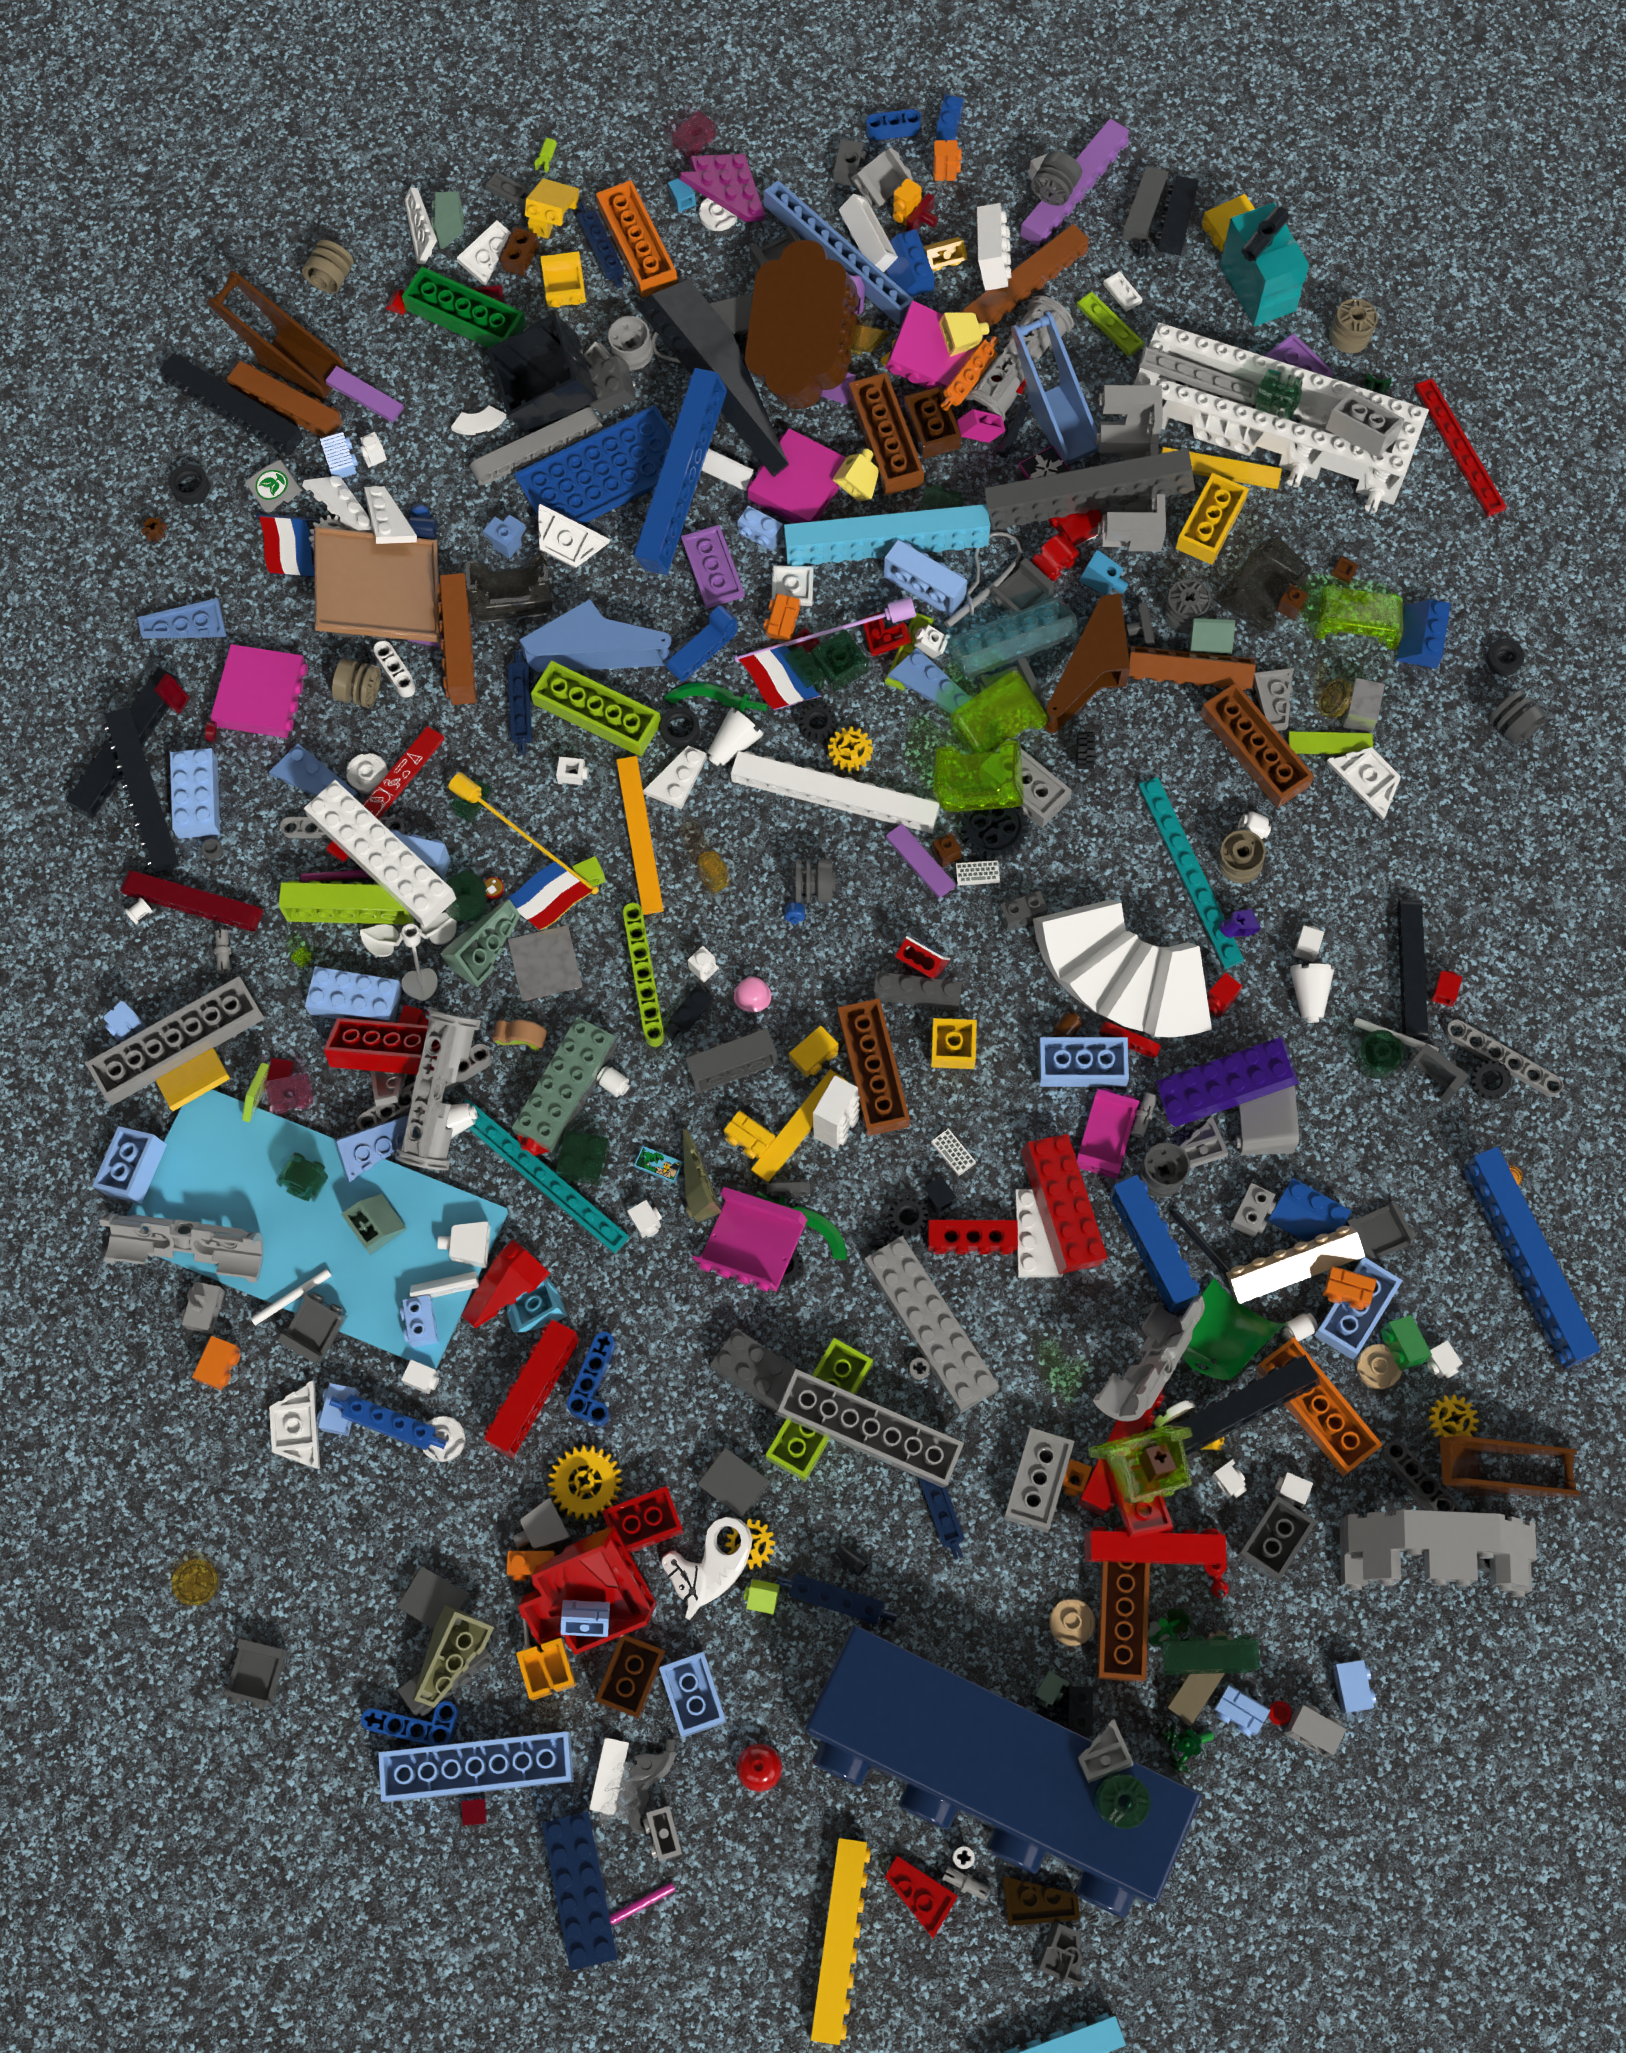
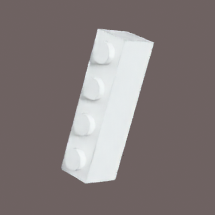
M853 194L839 209L842 221L847 225L850 236L858 246V251L884 273L898 256L866 197Z

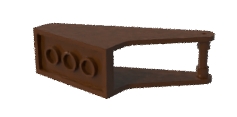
M230 271L226 285L214 298L210 297L207 300L208 305L253 349L259 365L324 400L333 389L326 384V379L334 368L338 366L346 371L342 359L235 271ZM236 286L275 325L278 335L271 344L222 305L225 301L224 298Z
M1121 594L1105 595L1099 599L1047 705L1046 712L1048 715L1044 722V730L1047 733H1057L1099 690L1126 687L1130 663Z
M1469 1436L1440 1437L1443 1485L1470 1496H1581L1580 1491L1576 1490L1573 1474L1574 1456L1577 1455L1576 1449ZM1503 1453L1562 1456L1566 1481L1564 1482V1489L1480 1480L1479 1455Z

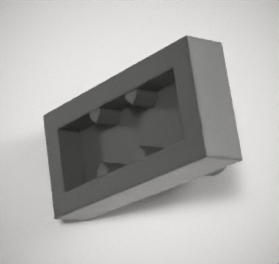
M1147 602L1140 603L1141 621L1127 624L1129 636L1144 633L1147 647L1155 648L1156 643L1150 610Z

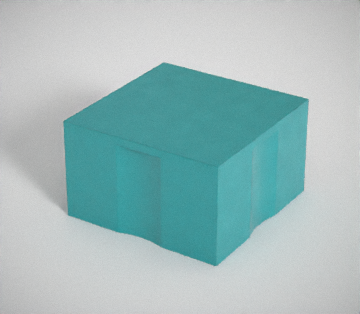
M1275 202L1230 219L1220 263L1224 274L1254 327L1297 310L1302 285L1305 282L1309 263L1290 233L1287 224L1276 235L1272 245L1267 247L1256 261H1248L1241 253L1242 248L1258 230L1259 224L1265 221L1275 207H1277Z

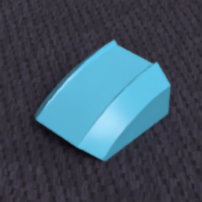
M548 1277L531 1293L525 1292L516 1298L517 1302L512 1305L507 1304V1316L513 1333L542 1328L546 1323L549 1324L552 1319L557 1322L568 1316L560 1294Z

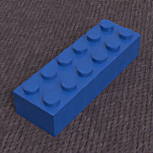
M1135 1175L1113 1185L1109 1197L1169 1313L1172 1314L1189 1306L1194 1297L1199 1295L1200 1287L1197 1280L1191 1278L1188 1272L1190 1268L1185 1258L1181 1259L1176 1240L1170 1238L1167 1232L1169 1227L1163 1218L1160 1219L1157 1213L1159 1209L1155 1200L1149 1198L1147 1194L1148 1187L1143 1179L1140 1180L1138 1175Z

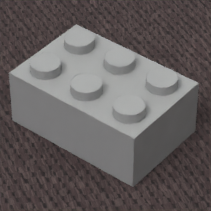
M1351 391L1332 409L1326 430L1347 440L1352 445L1360 447L1369 454L1379 457L1398 438L1404 418Z

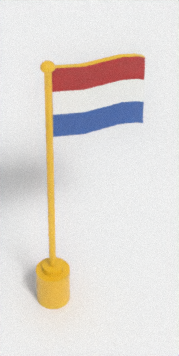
M461 772L452 778L448 786L449 790L467 804L480 802L555 861L537 872L517 892L503 899V901L510 899L519 914L539 930L548 927L556 922L576 902L591 893H598L599 889L597 886L593 887L481 799L480 786Z

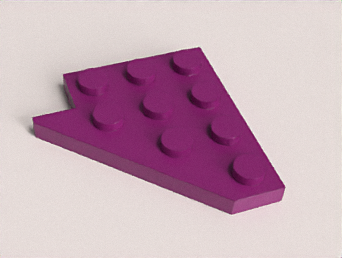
M745 154L690 157L689 163L692 172H680L679 180L745 222L764 221L765 213Z

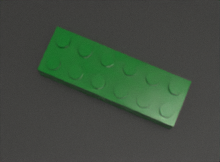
M422 266L402 295L405 310L488 348L511 336L522 333L526 328L524 312Z

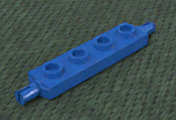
M351 1394L345 1401L334 1396L330 1400L329 1405L341 1409V1418L423 1450H427L431 1445L444 1450L447 1440L435 1436V1427Z

